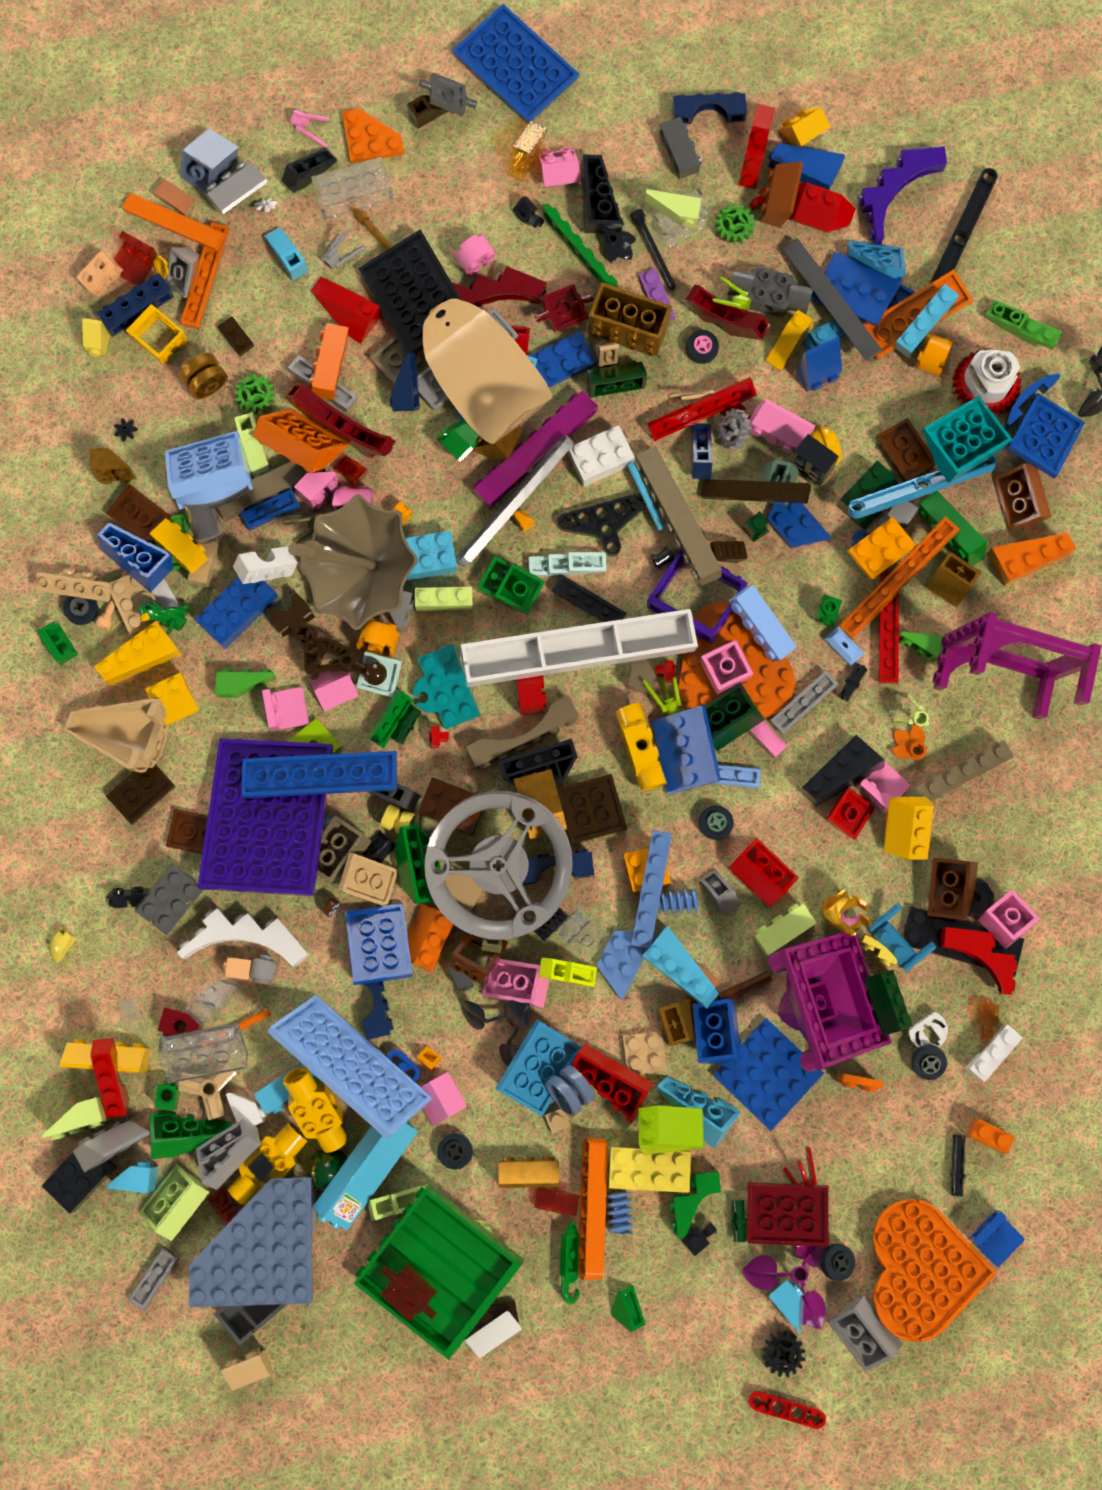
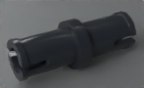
M857 664L850 677L846 678V684L838 694L840 699L846 702L850 700L855 689L859 688L861 679L868 671L865 666L861 665L860 667V664Z

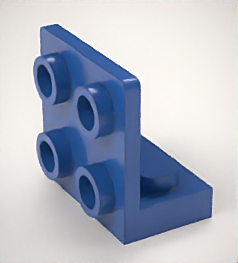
M995 1210L969 1237L975 1246L996 1267H999L1025 1240L1006 1220L1007 1216L999 1210Z

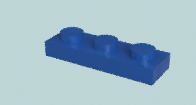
M289 489L241 512V515L249 531L299 508L300 505L292 489Z

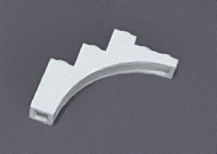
M213 908L205 914L206 918L203 922L207 927L199 929L194 934L196 937L191 941L187 940L181 944L180 950L177 952L182 959H187L198 950L212 944L225 941H247L272 949L293 967H296L310 955L279 918L276 920L273 918L264 925L266 928L263 930L251 914H241L235 919L236 923L233 925L219 908L216 910Z

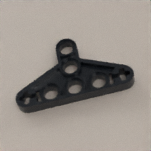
M639 493L564 513L558 518V527L564 532L600 538L605 553L610 557H615L621 550L618 532L645 509L646 503ZM635 499L642 501L640 507L634 504L631 505L632 510L628 511L627 501H629V504L635 503ZM621 503L625 506V510L617 512L615 505ZM603 508L607 511V515L599 517L597 510ZM585 513L589 516V520L581 522L579 515ZM573 516H576L577 526H574V521L570 522L568 527L565 524L561 525L563 519L571 521ZM610 526L613 531L611 534L606 535L602 532V528ZM610 543H614L617 545L618 550L610 552L607 546Z

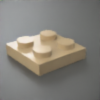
M662 1031L623 1036L627 1068L637 1074L667 1071Z

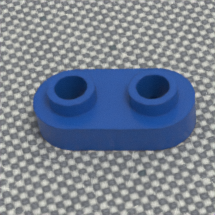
M400 1050L390 1051L386 1057L392 1061L394 1056H398L400 1061L395 1065L406 1075L407 1071L412 1069L414 1075L410 1078L416 1082L420 1077L419 1067Z

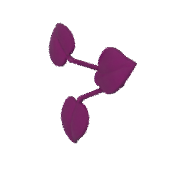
M796 1246L795 1254L803 1262L802 1266L793 1268L791 1272L776 1273L777 1263L766 1255L755 1257L743 1268L742 1272L747 1281L760 1290L773 1289L777 1284L776 1277L790 1276L794 1283L801 1284V1291L803 1293L801 1298L804 1301L803 1324L815 1329H821L826 1316L825 1302L822 1296L815 1291L809 1292L807 1295L805 1294V1281L809 1276L806 1263L814 1268L820 1267V1257L826 1247Z

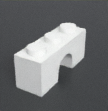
M288 546L271 549L266 561L261 560L256 552L238 554L233 568L241 582L246 584L292 576L298 563L294 556L289 553Z
M1008 1024L1002 1025L990 1038L991 1042L981 1053L977 1054L964 1069L979 1082H985L1023 1037Z

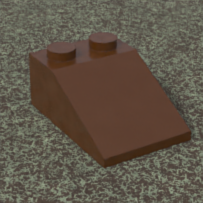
M933 857L927 916L967 920L977 880L978 862Z

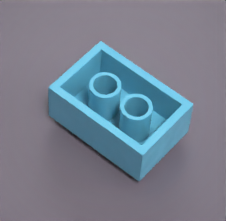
M451 531L406 538L409 547L418 558L417 564L409 573L406 581L458 572Z

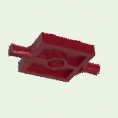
M575 284L540 297L544 312L535 315V319H537L538 323L547 319L553 332H557L587 320L588 317L584 304L594 299L592 294L581 297L577 292Z

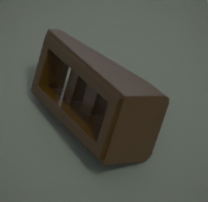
M716 541L710 543L711 550L717 561L739 563L747 559V552L743 541Z

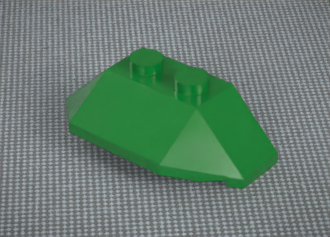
M419 824L400 827L395 846L401 886L414 904L433 901L425 877V856L431 837ZM437 860L435 865L440 869L439 860Z

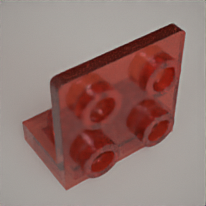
M122 231L119 235L122 247L114 258V261L123 269L119 277L134 285H140L150 272L158 255L153 247Z

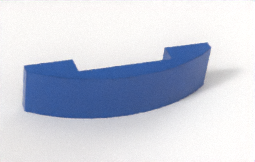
M1057 373L1046 376L1029 386L1010 409L1004 423V429L1007 431L1021 417L1023 413L1019 408L1037 390L1045 394L1058 381L1061 375Z

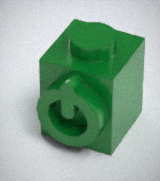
M824 594L815 620L819 621L818 623L821 625L833 626L842 600Z

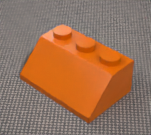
M421 904L407 935L411 963L433 973L454 927V924L440 910Z

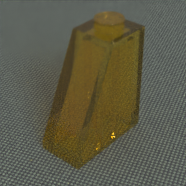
M530 121L513 146L507 175L523 182L525 181L544 143L547 128Z

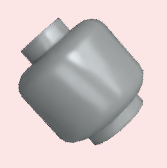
M260 955V958H254L251 964L250 977L253 978L254 982L268 984L275 978L277 963L272 961L271 956Z

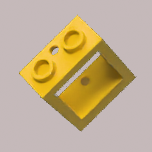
M152 304L126 330L133 341L162 365L171 360L173 353L178 348H182L187 339L184 331ZM157 319L176 334L175 338L160 353H157L140 338Z

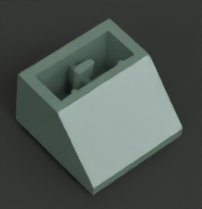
M772 460L764 464L759 481L795 483L799 470L791 462ZM769 502V503H774V504H780V505L788 506V503H783V502Z

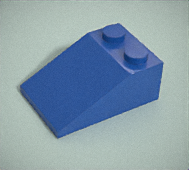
M836 337L804 352L797 374L806 392L811 389L816 391L823 386L822 384L827 382L831 384L839 379L842 372L840 339Z

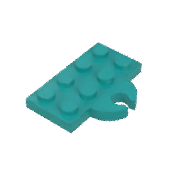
M454 644L418 658L424 677L415 684L413 697L419 696L421 692H426L428 695L427 702H418L416 704L421 710L429 713L438 712L445 729L481 716L471 687H466L464 669Z

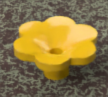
M158 255L154 260L156 274L159 273L163 279H166V275L169 274L168 262Z

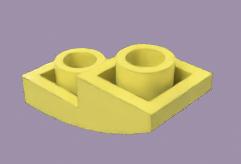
M867 935L862 936L860 943L864 945V949L871 952L877 950L875 958L879 959V964L886 967L897 964V959L884 945Z

